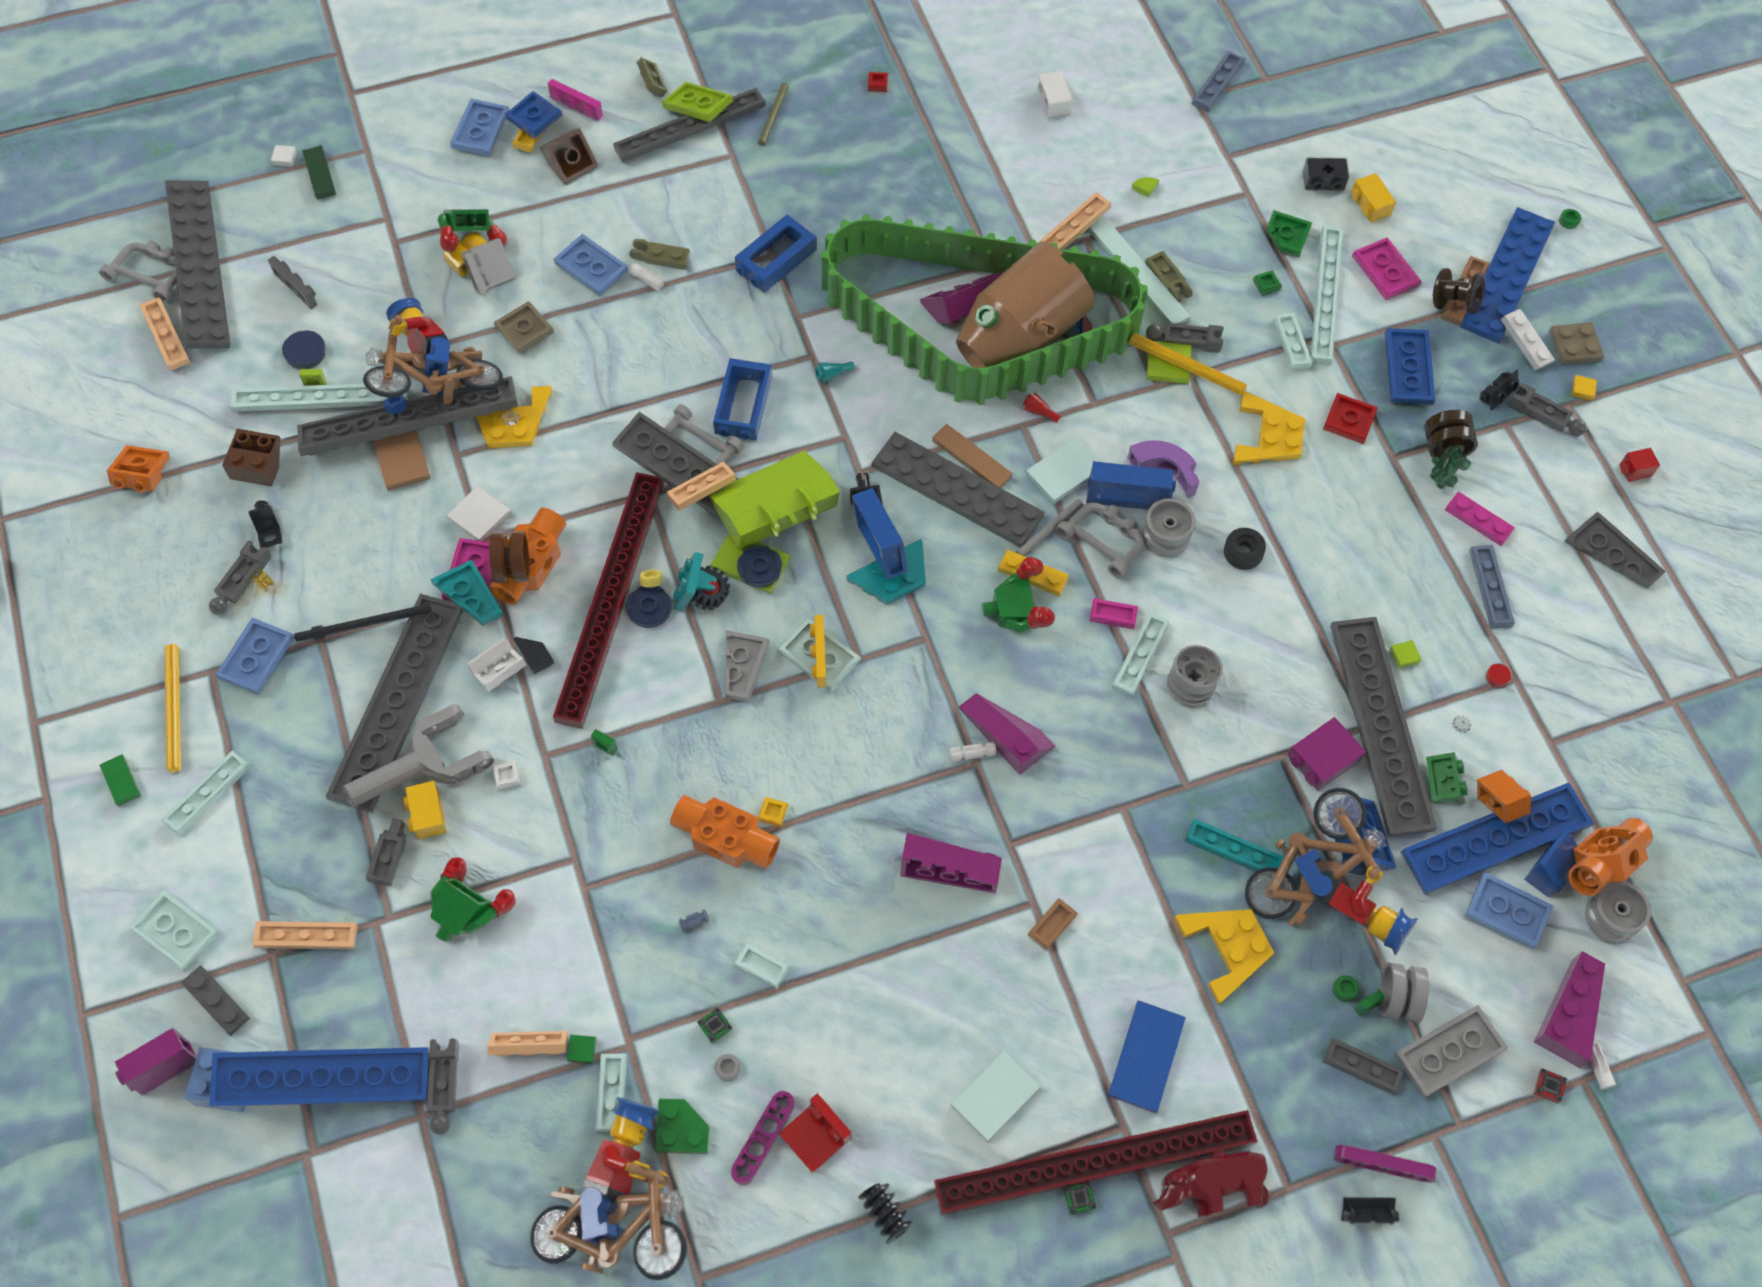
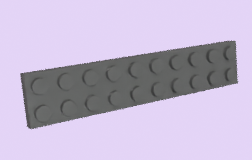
M165 180L185 349L230 348L209 182Z
M512 376L503 378L499 386L490 390H476L467 386L454 389L453 401L448 405L443 402V395H427L406 400L407 408L396 414L386 412L383 405L297 425L300 456L315 455L323 451L337 450L349 445H359L362 442L380 440L393 435H402L414 430H424L427 427L445 425L458 420H467L479 415H489L492 412L510 410L518 407ZM492 380V381L484 382V383H482V384H475V385H479V386L492 385V384H494L497 380Z
M419 594L414 607L430 604L432 612L408 618L326 794L328 800L353 807L343 792V786L397 759L464 611L457 604ZM380 795L354 808L372 813Z
M1377 617L1332 622L1330 625L1363 748L1366 751L1365 755L1388 837L1434 832L1437 826Z

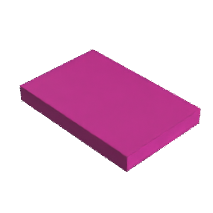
M1388 237L1353 251L1352 257L1385 300L1421 285L1422 281Z
M459 538L450 570L472 560L489 588L493 582L489 559V542ZM442 593L441 597L443 600L452 601Z

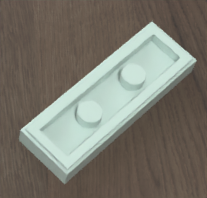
M1295 313L1275 315L1273 321L1290 370L1311 368L1313 363Z
M601 1054L596 1121L597 1133H610L616 1116L614 1110L618 1105L616 1097L625 1098L627 1054Z

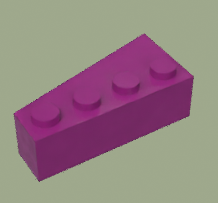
M906 833L900 877L996 894L1002 858L992 853H981Z
M1583 951L1572 959L1534 1040V1043L1578 1068H1582L1591 1061L1605 963Z

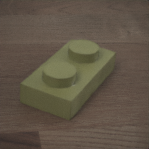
M641 57L636 63L645 81L647 90L652 94L656 93L664 96L667 93V88L656 63Z

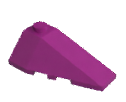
M1002 273L990 274L972 280V283L954 286L953 290L945 292L942 290L921 298L920 303L938 323L956 324L960 318L969 314L978 294Z
M977 693L959 706V709L989 742L995 743L996 750L1019 775L1055 748V745L1040 729Z

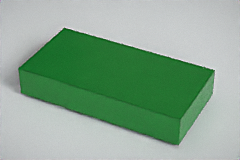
M123 754L99 764L117 806H121L141 796Z

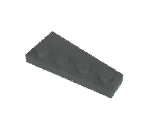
M1598 511L1564 541L1647 589L1666 572Z

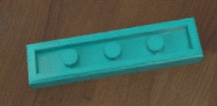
M1195 818L1185 839L1186 843L1254 872L1266 867L1279 868L1284 859V856ZM1267 872L1261 875L1273 879L1276 873Z

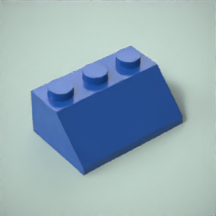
M1348 795L1326 806L1328 821L1333 826L1335 834H1346L1335 817V810L1337 808H1342L1354 828L1360 823L1361 809L1358 802L1352 796ZM1361 798L1366 807V821L1358 834L1363 840H1367L1370 837L1378 843L1375 846L1376 850L1372 853V857L1381 870L1394 869L1396 864L1375 802ZM1349 838L1343 840L1335 839V842L1352 844ZM1342 853V863L1355 854ZM1361 862L1348 873L1365 875L1368 868L1364 862Z

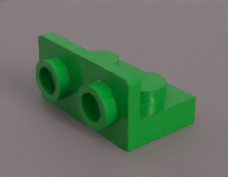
M1455 752L1426 757L1433 803L1458 800L1460 804H1464V796L1468 795L1466 782H1462L1461 774L1465 773L1463 760H1458Z

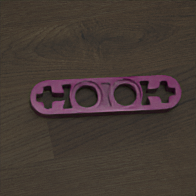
M779 1091L775 1093L733 1163L731 1175L737 1184L747 1185L752 1182L778 1138L780 1131H782L792 1114L794 1098L789 1092ZM784 1098H787L789 1107H783L779 1113L783 1117L782 1120L775 1114L769 1113L771 1110L774 1113L778 1110L777 1100L782 1101ZM766 1120H774L777 1123V1129L773 1133H766L762 1129L763 1123ZM754 1142H759L764 1147L763 1153L759 1156H753L749 1152V1147ZM744 1156L750 1161L757 1162L755 1166L752 1163L749 1164L747 1171L750 1175L748 1177L738 1178L739 1174L736 1170L738 1168L743 1169L747 1163L746 1159H743Z
M1347 1145L1335 1146L1334 1160L1336 1162L1420 1182L1434 1183L1436 1181L1437 1168L1433 1165Z

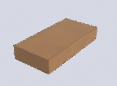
M1058 898L1029 931L1027 936L1047 951L1077 917L1078 913Z

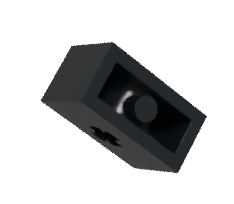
M1306 158L1302 171L1305 190H1345L1349 179L1347 158Z

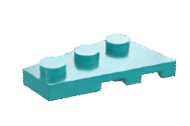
M472 560L430 579L432 585L482 626L503 616L502 610Z

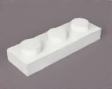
M1521 309L1509 313L1501 319L1535 371L1551 364L1555 360Z

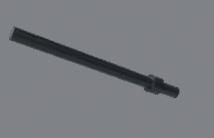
M424 604L325 627L318 625L311 627V630L294 633V638L296 642L308 639H324L326 635L431 613L432 610L430 604Z

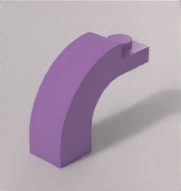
M1157 440L1144 441L1130 446L1127 458L1131 465L1173 470V476L1178 480L1187 498L1196 494L1199 479L1194 471L1197 463L1184 449L1172 443Z

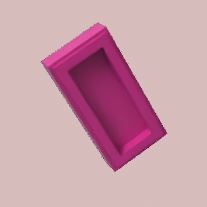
M1093 598L1089 621L1134 630L1138 606Z

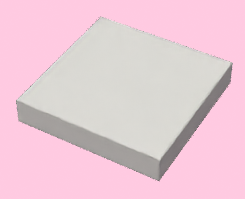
M477 486L447 514V518L475 540L483 541L511 514V511Z

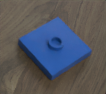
M534 91L505 113L508 121L534 139L562 116V110Z

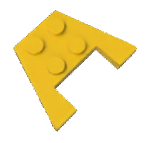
M532 387L531 406H518L510 410L492 412L489 415L476 416L488 448L532 446L541 424V417L543 412L546 411L548 399L552 395V387Z
M1245 391L1241 396L1240 412L1262 415L1258 448L1236 444L1233 465H1241L1243 462L1255 464L1260 463L1262 460L1271 459L1272 461L1300 459L1305 418Z
M1251 909L1179 914L1174 918L1183 938L1207 929L1220 953L1229 974L1208 983L1218 1005L1224 1002L1230 994L1238 989L1244 981L1274 955V951Z

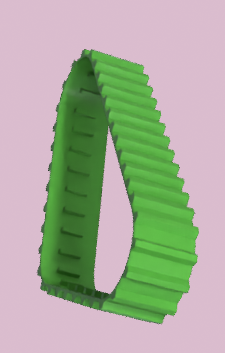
M865 214L861 220L851 223L843 220L840 222V229L835 234L827 233L825 237V251L821 253L822 290L828 291V305L831 308L838 307L842 310V318L844 320L851 318L857 322V330L860 332L868 330L873 334V342L875 344L885 343L891 356L896 354L902 356L905 367L915 366L920 370L919 377L922 380L932 379L936 382L935 390L938 392L946 390L954 395V401L958 403L963 399L976 400L979 405H984L986 399L995 396L1003 400L1006 399L1007 392L1017 389L1022 393L1026 391L1027 385L1033 382L1044 385L1047 382V377L1057 374L1063 378L1066 377L1067 370L1074 367L1082 371L1086 369L1088 362L1097 360L1099 363L1106 362L1107 355L1112 353L1124 354L1132 334H1139L1148 287L1140 283L1138 278L1140 270L1137 267L1129 268L1121 262V256L1114 255L1112 258L1100 256L1099 250L1094 249L1090 254L1081 253L1078 247L1072 246L1069 251L1059 249L1064 253L1061 257L1069 265L1073 262L1078 267L1092 290L1106 292L1117 297L1126 305L1130 314L1113 323L1000 364L985 368H973L961 365L950 359L842 277L835 269L844 260L855 255L878 254L988 273H1003L1037 244L1036 240L1031 239L1025 244L1017 242L1014 236H1010L1007 240L996 239L994 233H989L986 237L976 236L974 230L970 229L963 234L954 232L952 226H947L945 230L934 229L932 223H926L924 227L914 226L912 220L908 219L902 224L892 222L890 216H886L883 220L871 219L869 214ZM1051 243L1053 246L1058 248L1057 243Z

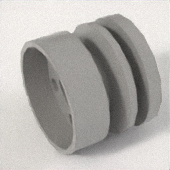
M1191 645L1180 650L1174 659L1167 678V688L1171 696L1179 703L1192 707L1208 702L1213 696L1222 676L1223 665L1220 657L1206 646Z

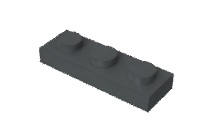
M275 256L268 259L273 274L308 308L312 309L317 306L314 298L316 296L315 291L311 286H305L301 277L297 273L293 274L285 261L280 262Z
M203 966L197 967L180 982L229 1036H232L251 1019Z

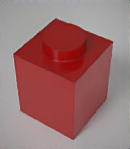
M1652 448L1628 452L1619 464L1620 470L1628 482L1652 477L1660 467Z

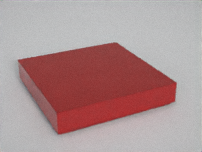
M1337 393L1323 430L1364 444L1378 407Z

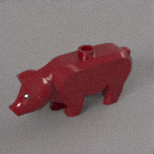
M1226 1150L1210 1153L1211 1158L1197 1160L1168 1173L1162 1180V1191L1159 1199L1153 1202L1159 1210L1164 1211L1182 1204L1188 1198L1192 1200L1197 1209V1217H1204L1223 1212V1197L1239 1191L1244 1193L1247 1207L1265 1206L1268 1203L1269 1197L1268 1189L1263 1184L1268 1170L1266 1157L1263 1154L1250 1151L1229 1155L1226 1154Z

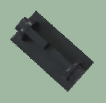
M1515 370L1513 373L1503 372L1493 381V386L1489 385L1480 393V400L1490 403V410L1495 409L1512 392L1517 390L1519 387L1518 370Z
M1343 1197L1341 1221L1349 1222L1351 1225L1355 1223H1370L1371 1221L1394 1225V1222H1399V1213L1395 1211L1396 1198Z

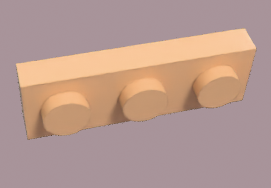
M723 461L669 490L667 496L680 511L736 481V476Z
M568 1031L491 1033L487 1045L488 1055L502 1057L511 1054L531 1056L534 1054L558 1055L565 1053L568 1044Z

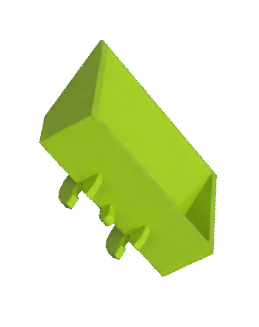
M804 450L737 479L708 495L736 547L738 550H741L772 535L777 537L779 532L810 518L812 520L817 519L816 515L837 507L840 491L831 475Z

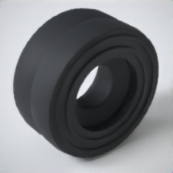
M1246 527L1235 529L1226 539L1224 556L1227 562L1237 569H1253L1261 563L1266 550L1265 540L1254 529ZM1247 545L1251 551L1244 553L1240 551L1239 546Z

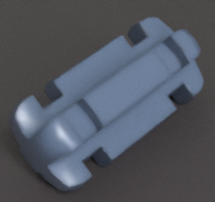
M704 909L701 913L695 912L685 916L686 919L684 920L682 918L679 919V925L683 932H687L686 929L688 928L692 930L700 927L704 922L706 924L710 922L709 916Z

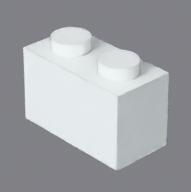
M1062 71L1040 74L1037 89L1047 117L1070 114L1071 106L1074 105V97L1068 90L1067 78L1064 79Z

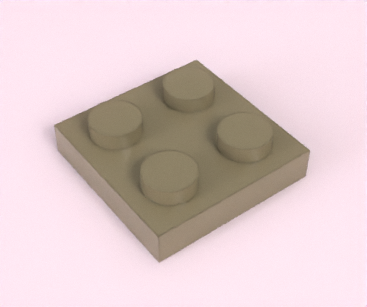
M529 301L494 322L495 328L518 354L554 333L553 327Z
M1592 322L1552 326L1549 330L1561 365L1598 362L1604 358Z

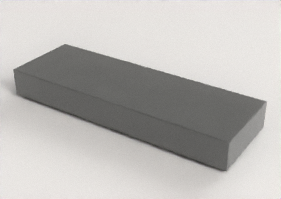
M1335 1038L1331 1039L1323 1059V1063L1392 1095L1397 1094L1404 1074V1070Z

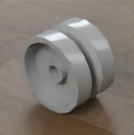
M1173 498L1161 499L1155 502L1148 509L1142 531L1146 546L1154 553L1163 556H1175L1183 552L1189 545L1196 523L1191 508L1184 502Z
M1624 881L1608 883L1588 901L1585 908V919L1590 930L1597 937L1612 943L1628 941L1648 924L1651 917V904L1646 894L1639 887Z
M1388 962L1384 968L1380 984V990L1385 996V999L1379 1004L1381 1016L1397 1020L1402 1014L1405 1021L1420 1023L1423 1020L1428 1004L1429 977L1427 969L1410 966L1406 971L1404 965Z

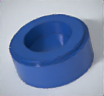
M402 395L399 397H388L384 401L386 412L396 414L407 408V402Z

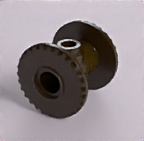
M1449 268L1441 269L1433 287L1432 300L1435 308L1443 309L1448 299L1466 302L1469 314L1477 313L1485 295L1486 279L1484 274L1481 272L1475 273L1471 281L1467 278H1460L1455 281L1452 280V273Z

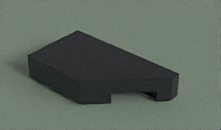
M520 637L513 638L533 674L555 664L543 642Z

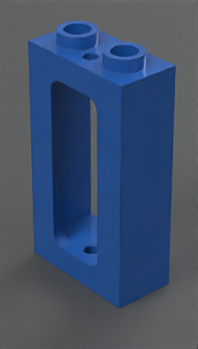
M787 214L735 256V269L740 276L746 277L755 288H760L763 292H767L817 250V237ZM783 235H787L795 242L765 268H761L753 262L756 257Z
M729 358L713 420L714 434L724 437L735 436L743 440H757L772 380L771 364ZM742 379L759 383L749 424L729 421L738 382Z
M1093 461L1088 481L1086 503L1148 510L1155 502L1161 499L1172 498L1176 488V479H1172L1173 470Z
M871 488L852 495L857 526L886 579L908 572L903 541L874 489Z

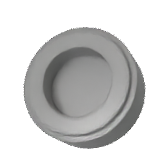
M724 1054L717 1059L715 1072L721 1080L732 1081L740 1074V1062L734 1055Z

